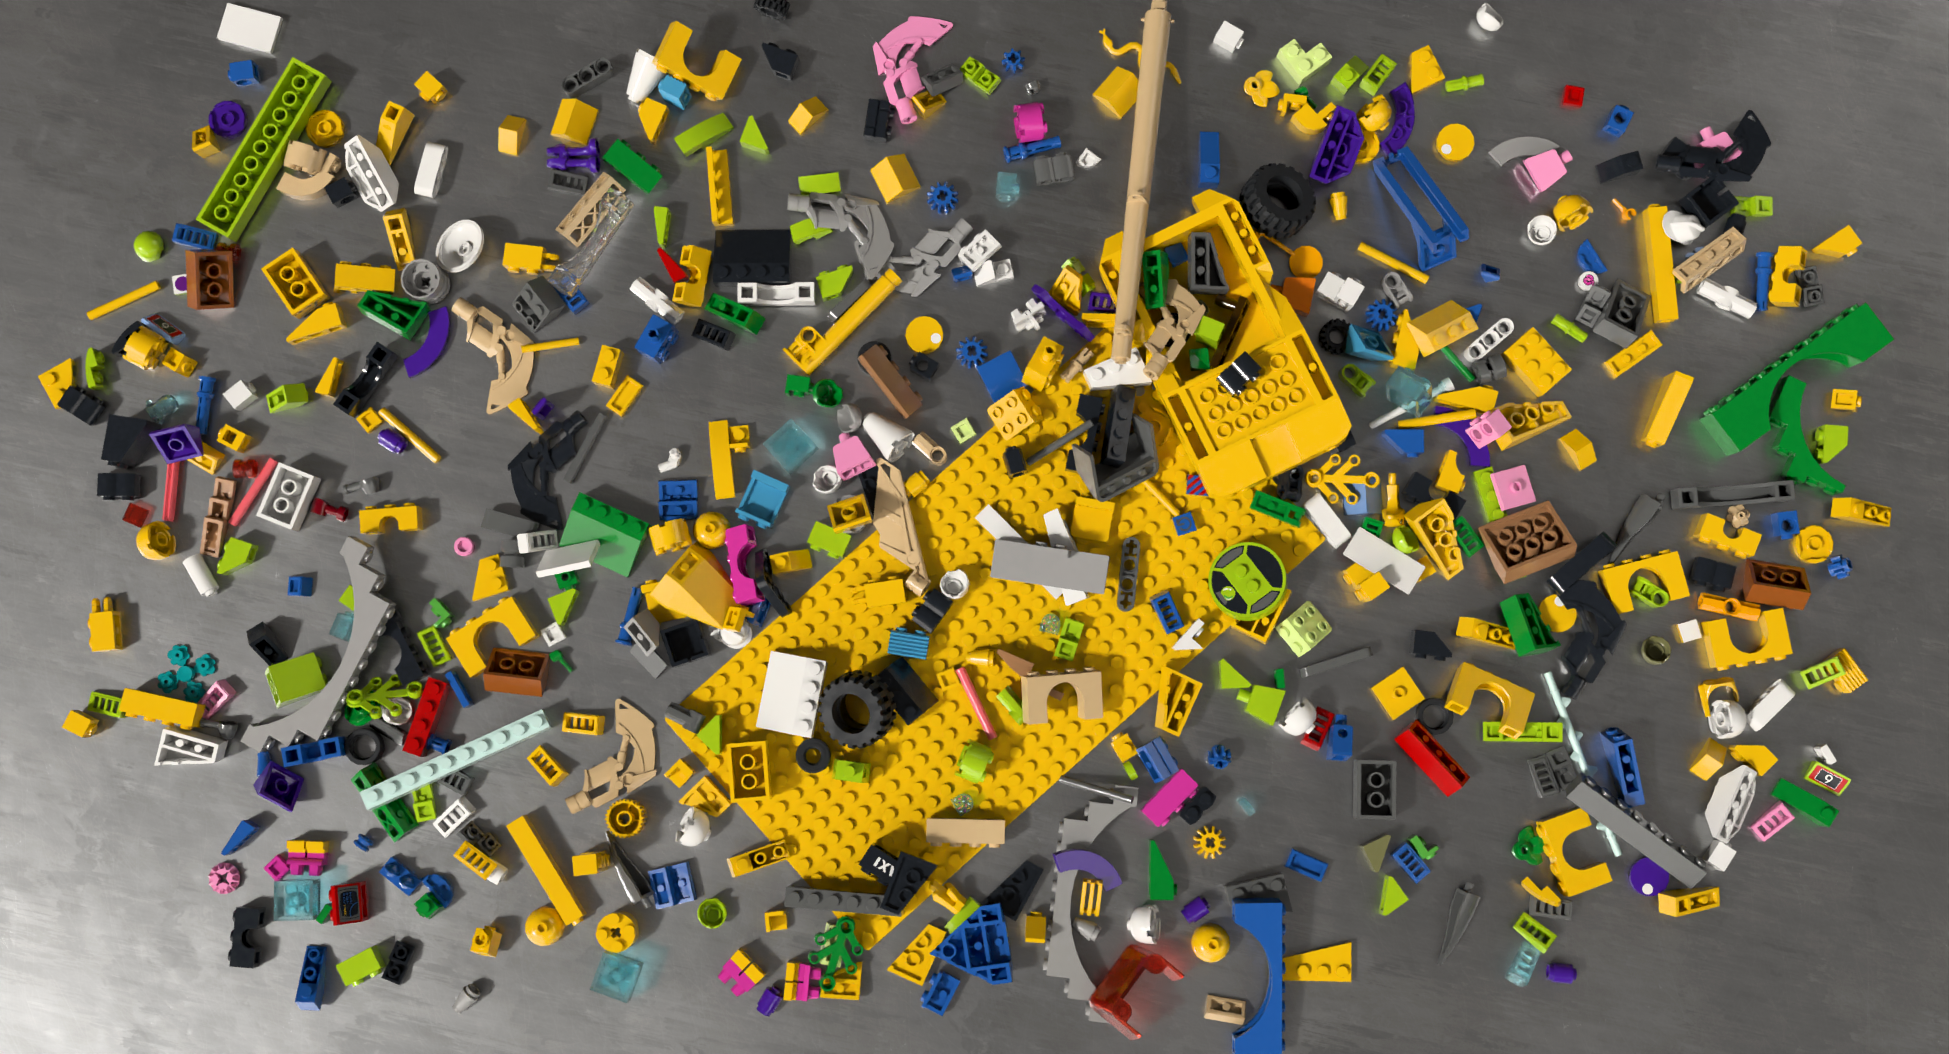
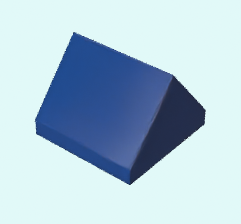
M1477 304L1465 309L1471 312L1475 322H1477L1483 306L1482 304Z

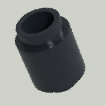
M1731 214L1727 218L1722 234L1734 227L1743 235L1747 224L1746 217L1741 214Z

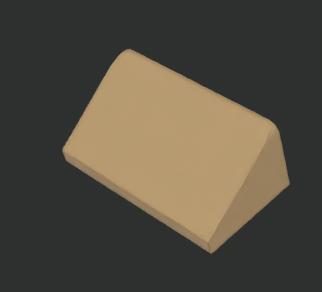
M1207 995L1204 1018L1239 1025L1244 1023L1246 1001Z

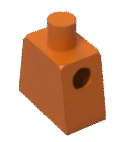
M1285 277L1282 286L1271 284L1272 288L1287 298L1296 314L1303 317L1309 315L1316 282L1315 278Z

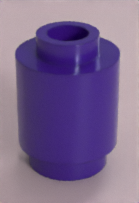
M391 428L383 429L378 435V443L393 453L401 454L408 445L405 437Z
M1198 896L1183 906L1184 909L1181 910V913L1189 924L1193 921L1195 923L1210 913L1208 908L1211 906L1204 897L1200 899Z
M1556 962L1547 964V980L1572 984L1573 980H1576L1577 970L1573 968L1572 964Z
M773 985L772 987H766L757 1003V1010L763 1015L770 1017L784 997L781 994L782 990Z

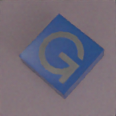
M1191 512L1172 518L1178 536L1197 530Z

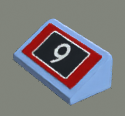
M158 313L141 319V322L172 344L179 345L186 335Z

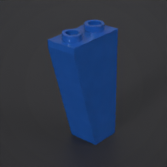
M1617 727L1607 728L1606 731L1600 732V737L1618 799H1622L1629 808L1645 804L1633 739Z

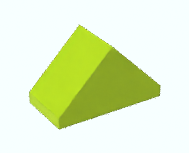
M749 116L740 139L741 146L765 155L770 154L753 116Z
M572 588L547 598L557 624L565 626L580 592L579 590Z
M1222 658L1218 661L1220 689L1249 688L1252 685L1226 660Z
M715 715L697 734L715 754H722V715Z
M1385 875L1379 914L1387 916L1409 900L1395 879L1390 875Z

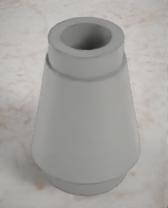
M1078 917L1075 918L1071 926L1087 940L1094 942L1102 929L1098 926V923Z
M472 984L464 986L452 1006L454 1011L461 1014L479 1000V995L481 994L479 989Z

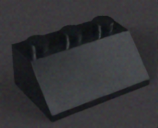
M902 656L877 675L881 678L880 681L882 683L886 682L889 686L887 689L889 692L892 691L894 695L892 700L896 702L897 708L895 710L908 726L939 701Z

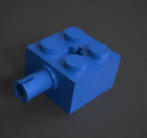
M653 314L634 348L640 354L661 364L662 361H666L670 353L668 350L671 345H675L677 342L679 331L673 324Z

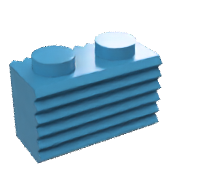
M666 75L659 82V92L664 101L685 110L692 97L686 83L683 84L682 81L680 82L669 75Z
M896 627L895 631L891 630L887 653L926 660L930 636H926V632L915 630V633L912 634L907 633L905 628Z

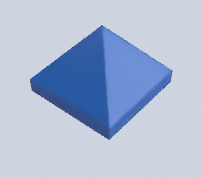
M1482 264L1481 276L1486 283L1497 281L1500 279V269Z

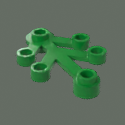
M849 916L840 917L836 922V927L825 933L818 932L814 936L816 944L822 946L828 939L838 935L836 942L818 952L811 951L808 954V959L812 964L819 963L821 959L831 954L826 972L819 979V985L824 991H831L836 985L833 975L840 956L848 974H854L857 971V965L851 960L844 946L846 937L852 945L851 951L854 955H861L864 949L858 943L853 933L855 922ZM847 922L848 927L842 928V924ZM823 936V941L818 942V937ZM856 946H860V950L858 952L854 951V948ZM818 955L816 960H811V957ZM854 965V969L848 970V966ZM824 979H830L829 983L824 984Z

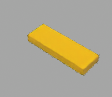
M1650 330L1631 343L1626 349L1624 348L1608 359L1604 364L1613 377L1616 378L1663 344L1654 332Z

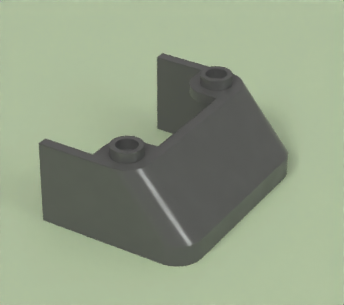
M1135 413L1132 414L1134 431L1129 433L1126 460L1120 467L1117 468L1100 463L1095 465L1093 454L1077 444L1072 445L1076 471L1092 496L1100 502H1105L1153 477L1158 472L1159 462L1153 424Z

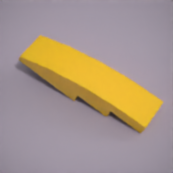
M728 420L708 422L716 500L734 498V470Z

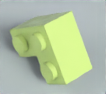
M1295 39L1282 47L1276 56L1299 86L1327 66L1332 59L1331 54L1322 43H1319L1305 53Z

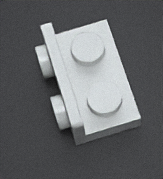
M985 229L982 233H978L969 245L964 246L960 250L958 257L963 264H966L975 272L1002 246Z

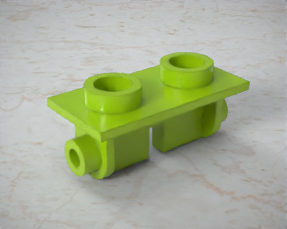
M1075 256L1071 259L1068 258L1061 266L1064 269L1069 265L1080 274L1086 270ZM1089 273L1082 275V297L1096 288V283Z

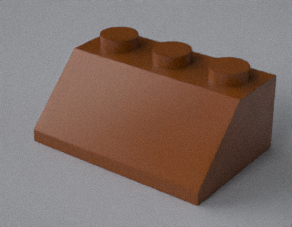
M214 249L185 250L187 307L196 310L234 308L232 251Z
M1753 559L1746 560L1742 587L1745 601L1790 609H1804L1811 595L1805 568Z
M493 647L483 673L485 691L542 697L547 685L550 663L549 654Z

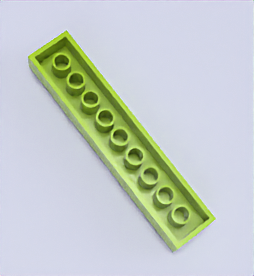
M292 57L198 214L197 221L237 242L282 167L289 140H298L309 121L308 119L314 113L332 83L326 75Z

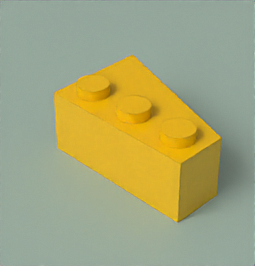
M340 261V264L336 263L334 293H340V290H348L351 293L357 294V292H367L369 290L393 295L395 269H391V266L380 265L378 268L372 267L368 263H360V266L352 265V262Z
M1162 666L1155 727L1179 737L1203 684L1171 668Z

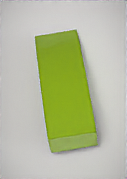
M720 113L676 136L674 140L685 157H688L701 147L702 149L706 148L733 130L734 127L726 115Z

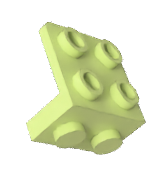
M1306 601L1275 627L1279 635L1298 657L1311 650L1332 631V627L1310 601Z

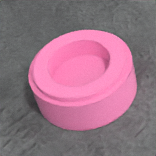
M460 537L455 541L454 549L458 555L469 556L473 553L475 545L470 538Z

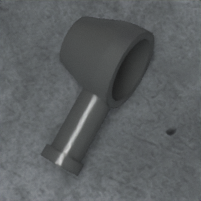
M375 476L349 485L346 484L343 485V490L346 494H349L352 491L363 489L369 495L379 491V478Z
M201 718L200 727L218 729L220 738L233 739L238 729V722L229 720L214 721Z

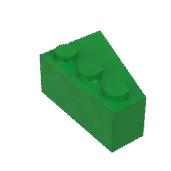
M617 139L601 159L604 162L607 161L617 172L622 173L630 182L646 194H649L662 178L661 170L656 165L652 164L650 166L645 162L646 157L640 152H633L630 149L631 145L624 139L621 141Z
M367 290L357 305L362 314L410 341L427 317L428 312L431 311L427 302L413 301L404 297H393L389 294Z
M1529 593L1516 594L1500 602L1519 657L1546 653L1561 646L1559 640L1555 641L1549 632L1552 630L1549 624L1545 625L1539 616L1542 613Z

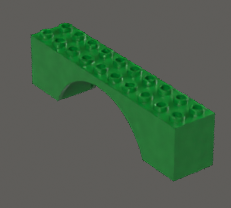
M1866 302L1861 305L1856 303L1840 312L1838 317L1829 320L1824 324V327L1811 333L1809 338L1796 344L1794 349L1782 354L1779 360L1763 368L1762 372L1749 378L1747 383L1738 386L1733 390L1732 394L1726 395L1718 401V404L1711 406L1703 412L1704 416L1699 420L1726 456L1742 451L1771 430L1769 421L1771 396L1781 376L1793 364L1807 359H1825L1850 368L1864 362L1894 340Z

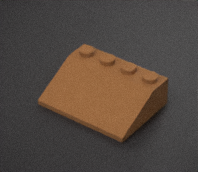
M1549 500L1478 528L1493 566L1504 584L1573 558L1577 548V543Z

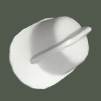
M1671 210L1667 212L1662 220L1665 234L1672 240L1684 245L1691 244L1705 230V227L1701 226L1698 217Z
M745 620L740 632L721 630L708 625L710 634L728 647L740 649L751 641L752 629Z

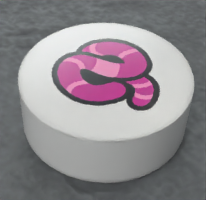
M1591 271L1584 272L1578 278V286L1583 291H1589L1593 283L1598 284L1599 282L1597 275Z

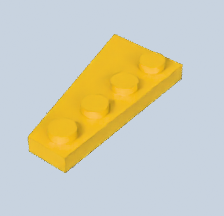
M1352 942L1282 957V962H1285L1286 969L1285 974H1282V980L1351 982Z

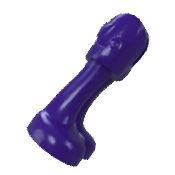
M591 138L588 145L584 147H567L566 144H557L547 148L548 156L559 157L547 159V167L565 171L568 167H586L593 173L600 171V159L598 157L600 156V145L598 138ZM581 155L592 156V157H589L588 159H571V158H570V156H581Z

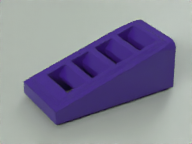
M1091 291L1088 311L1116 314V307L1114 305V309H1110L1112 303L1110 294ZM1097 297H1100L1099 307H1095ZM1104 298L1107 299L1106 308H1103Z
M543 397L535 405L532 413L544 420L555 406Z

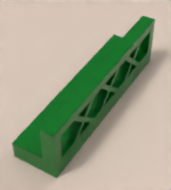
M375 762L361 769L351 779L359 792L387 780ZM401 798L372 810L394 843L419 825Z

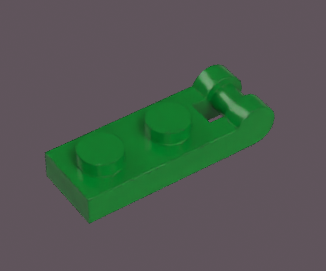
M1256 490L1249 509L1287 523L1295 528H1300V520L1306 513V510L1258 490ZM1290 511L1295 513L1293 519L1288 517Z

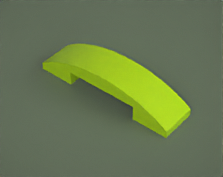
M1483 722V741L1563 742L1562 723L1526 722L1524 732L1515 740L1498 732L1501 722Z

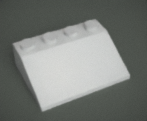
M771 651L756 727L813 738L818 705L820 704L819 699L822 694L828 662Z

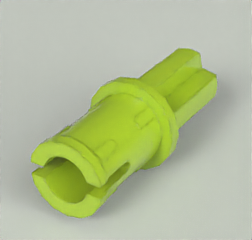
M1482 73L1468 77L1464 75L1462 78L1446 81L1445 89L1447 92L1462 89L1466 91L1468 88L1484 85V77Z
M1559 313L1551 321V324L1564 331L1565 335L1569 334L1581 343L1588 337V333L1574 325V321L1570 322Z

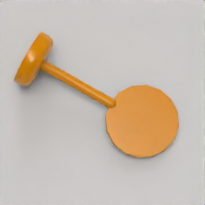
M1256 228L1253 230L1258 240L1263 236L1291 255L1289 267L1297 278H1314L1320 273L1323 259L1316 248L1301 246L1293 251L1275 238H1269L1264 233L1260 234L1256 231Z

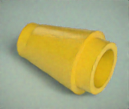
M1345 192L1330 194L1329 202L1336 220L1347 218L1348 196L1345 195Z
M985 649L967 652V663L986 668L995 666V651Z

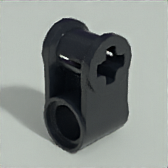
M1300 465L1278 475V487L1276 490L1278 499H1290L1292 502H1298L1301 499L1304 471Z

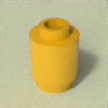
M921 470L918 473L915 472L903 482L907 497L912 496L915 498L928 487L927 484L930 483V480Z

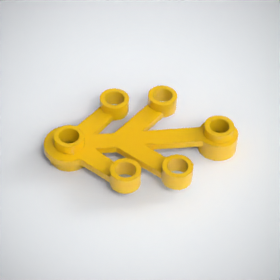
M1333 454L1330 456L1329 461L1320 469H1311L1305 476L1306 483L1310 487H1318L1331 504H1337L1340 497L1337 493L1332 492L1325 483H1333L1346 497L1347 503L1351 505L1357 504L1359 497L1352 493L1344 483L1365 484L1369 488H1376L1380 484V477L1374 472H1369L1365 476L1345 475L1350 469L1361 464V458L1357 455H1351L1348 461L1333 475H1325L1333 466H1339L1342 463L1341 456ZM1334 457L1339 458L1337 463H1333ZM1354 457H1357L1358 462L1356 464H1352V459ZM1314 475H1318L1319 477L1318 481L1316 482L1312 480ZM1372 477L1376 478L1374 484L1370 483V478ZM1336 495V500L1332 502L1330 497ZM1352 495L1356 498L1354 502L1349 501Z

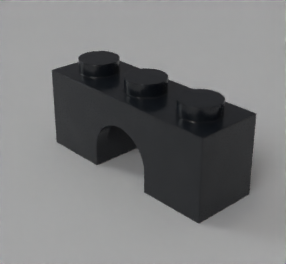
M1414 472L1401 493L1411 503L1417 502L1420 504L1434 500L1429 494V487L1433 481L1418 472ZM1448 491L1443 498L1450 507L1454 516L1453 521H1455L1467 500Z
M236 907L232 917L234 930L231 931L230 935L232 948L228 953L229 967L252 969L259 967L261 947L251 945L247 939V934L250 929L264 927L265 907Z

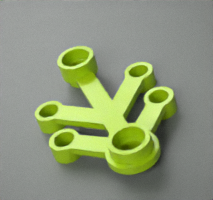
M397 674L392 675L390 680L384 685L380 677H374L363 689L351 690L347 694L346 703L352 708L361 707L370 712L372 719H379L383 715L381 707L373 706L368 702L376 701L389 709L391 715L396 717L402 714L401 705L389 699L405 696L418 699L423 694V687L420 682L414 681L409 683L406 689L389 691L392 687L402 685Z

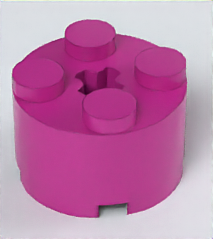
M1032 102L1014 105L1013 113L1017 112V116L1014 118V126L1017 139L1020 138L1019 143L1043 140L1045 133H1047V123L1042 118V114H1044L1043 103Z

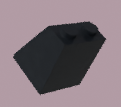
M109 414L101 460L108 461L107 465L117 468L128 469V466L135 467L153 442L149 433L161 430L162 425L146 419Z

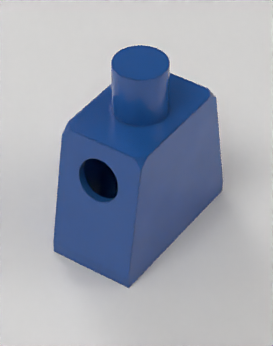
M1338 714L1335 717V724L1329 728L1326 760L1347 761L1352 756L1353 726L1347 725V715Z

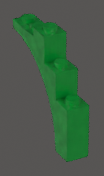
M1788 375L1781 379L1769 405L1770 425L1776 428L1781 427L1771 448L1777 450V453L1782 456H1789L1780 477L1784 478L1785 481L1793 480L1794 485L1805 482L1813 487L1819 486L1823 488L1825 493L1830 495L1843 493L1846 485L1834 479L1821 468L1812 456L1804 439L1801 428L1800 409L1807 383Z

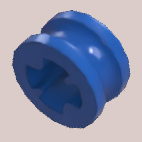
M359 834L358 840L353 842L358 848L366 852L369 851V846L374 844L371 839L363 834Z

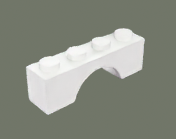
M795 282L780 286L738 283V303L744 306L816 305V286L814 282Z

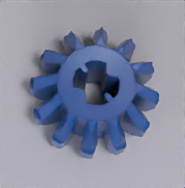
M945 181L944 186L937 182V188L933 185L930 187L932 192H927L929 197L927 203L932 204L931 210H935L938 207V214H941L942 209H945L947 214L949 213L948 207L952 210L955 209L953 203H958L959 200L956 198L958 191H953L954 185L948 187V182ZM944 194V197L946 199L944 201H941L940 195Z
M1382 299L1380 303L1378 300H1375L1373 302L1374 305L1369 304L1367 307L1370 311L1365 312V315L1370 317L1366 320V323L1372 322L1373 324L1370 328L1373 329L1377 326L1378 332H1381L1382 328L1388 331L1390 329L1389 325L1393 327L1396 324L1394 320L1398 318V315L1393 313L1397 311V308L1391 309L1390 307L1393 303L1389 302L1386 305L1385 299ZM1381 312L1384 313L1382 319L1379 318V315H1380Z
M973 336L971 342L968 337H965L966 344L963 341L959 342L962 348H956V352L961 353L957 355V360L963 359L961 361L962 366L968 362V369H971L972 363H974L976 368L979 367L978 361L982 364L985 363L982 357H988V353L983 351L987 350L988 347L987 345L981 346L983 344L982 339L976 343V336ZM971 349L972 351V349H975L976 355L973 356L972 354V356H969L968 350Z

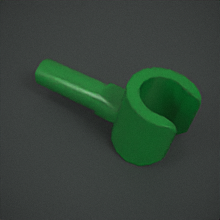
M1301 86L1294 90L1296 95L1307 96V102L1313 109L1317 107L1308 95L1306 87Z
M555 650L549 654L553 663L559 660L569 673L573 670L565 661L560 650Z

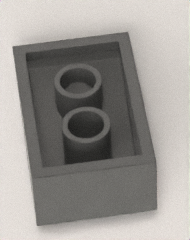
M1617 278L1611 289V295L1595 322L1593 332L1626 349L1639 335L1651 296Z

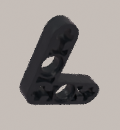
M764 548L755 552V581L767 600L783 618L791 614L792 609L788 600L772 581L770 554Z

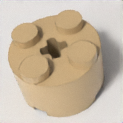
M289 140L284 158V166L315 176L320 172L328 151Z

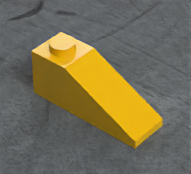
M405 208L386 211L383 216L398 271H402L408 263L416 260L411 227Z
M333 302L323 304L321 308L316 309L286 338V341L296 345L347 328L341 306Z
M1482 385V387L1439 394L1434 397L1433 401L1464 410L1475 409L1476 413L1484 414L1488 410L1492 412V409H1494L1498 391L1493 390L1492 386Z
M1717 886L1673 889L1658 893L1659 912L1675 917L1720 906L1719 887Z

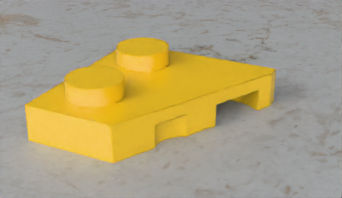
M1429 45L1411 53L1410 91L1412 95L1445 79Z
M1067 265L1049 291L1050 296L1076 316L1081 311L1083 276Z
M71 358L38 376L55 409L58 410L61 409L57 405L69 386L75 385V377L73 376V365H75V362Z
M500 554L480 559L472 597L473 601L510 591L504 568L500 567Z
M707 775L678 801L680 804L694 806L714 817H719L732 804Z
M862 962L856 963L857 971L854 974H848L845 968L834 972L835 987L831 991H824L821 988L820 998L859 1000ZM854 965L848 966V970L854 969ZM824 979L823 983L828 984L830 979Z

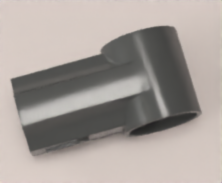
M674 702L670 703L664 716L696 734L699 733L706 718L705 715L692 709H686Z

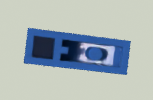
M1200 131L1198 188H1217L1220 178L1219 132Z

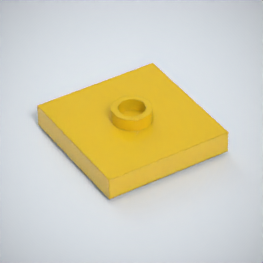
M1403 666L1371 687V690L1392 720L1425 699Z

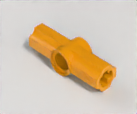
M1703 592L1700 594L1697 602L1698 609L1755 622L1758 620L1761 612L1760 605ZM1727 602L1732 605L1730 612L1726 609Z

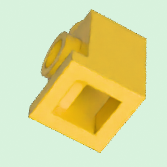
M225 424L218 433L217 441L237 452L244 453L252 436Z

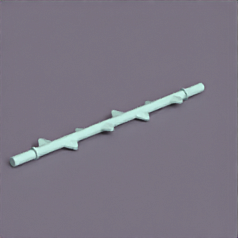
M1546 672L1544 676L1550 689L1549 693L1552 694L1560 715L1556 723L1563 724V728H1565L1574 750L1570 755V759L1579 763L1581 771L1585 776L1593 778L1598 768L1587 764L1579 744L1583 733L1574 731L1566 711V707L1571 702V699L1561 697L1560 689L1557 688L1552 672ZM1598 822L1596 828L1606 832V838L1609 840L1615 857L1622 855L1616 839L1617 835Z

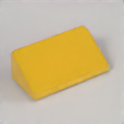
M202 441L203 456L187 460L214 475L222 463L225 454Z

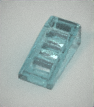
M1524 941L1510 965L1505 979L1519 987L1527 986L1541 952ZM1527 951L1533 954V957L1526 955L1524 952ZM1523 958V959L1529 961L1530 963L1527 964V963L1521 961V959ZM1521 966L1526 969L1525 972L1518 967Z

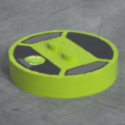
M1254 542L1237 543L1223 550L1212 563L1208 576L1209 590L1219 609L1226 615L1242 621L1259 620L1273 613L1282 603L1288 585L1287 574L1279 556L1267 546Z

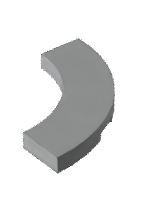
M1526 136L1502 142L1489 151L1488 154L1502 166L1508 161L1522 156H1535L1551 149H1555L1559 155L1566 150L1547 139Z

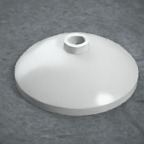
M461 220L452 224L442 234L437 244L436 260L438 265L451 273L460 272L470 267L478 259L483 249L484 232L481 226L472 220Z

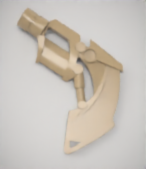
M1168 279L1165 307L1160 308L1164 320L1156 324V329L1148 341L1144 342L1152 357L1143 369V373L1152 380H1158L1168 363L1175 360L1186 343V335L1189 333L1193 336L1206 310L1203 304L1200 305L1188 290L1178 284L1176 279ZM1144 281L1139 283V287L1144 286ZM1144 287L1139 288L1138 294L1145 300ZM1166 305L1175 306L1177 309V326ZM1172 338L1174 343L1167 354H1160L1169 339Z
M460 297L454 303L452 312L467 321L466 342H471L486 352L488 357L496 356L499 378L491 381L486 410L488 414H493L508 407V404L517 398L522 399L528 394L527 386L532 374L534 351L522 353L521 346L535 344V342L512 323L510 329L507 330L503 326V319L484 306L477 308ZM478 314L493 323V333L475 322ZM501 339L507 345L512 358V368L506 374L504 364L505 347L499 344ZM492 404L499 405L498 407L491 409Z
M616 699L615 701L616 733L623 736L617 760L610 756L607 758V761L589 770H584L583 790L565 799L572 814L591 805L597 808L617 798L619 790L627 787V794L656 776L657 769L654 770L655 742L652 732L654 723L636 708L621 699ZM620 704L624 705L628 709H620ZM630 742L635 748L634 756L628 769L619 777L618 772L624 769L627 756L626 751ZM610 781L608 792L594 799L591 798L589 794L591 790Z

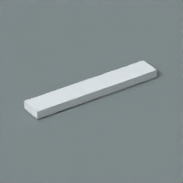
M989 504L975 517L995 539L1028 544ZM1042 585L1055 599L1062 594V588Z

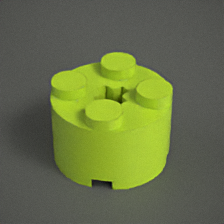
M968 739L969 746L965 745L957 763V766L960 768L959 771L955 770V775L976 784L979 781L983 783L987 774L985 771L987 763L991 764L994 753H992L991 747Z

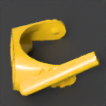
M1733 678L1708 679L1698 686L1705 717L1711 716L1708 706L1709 695L1719 686L1731 687L1734 701L1739 702V694Z

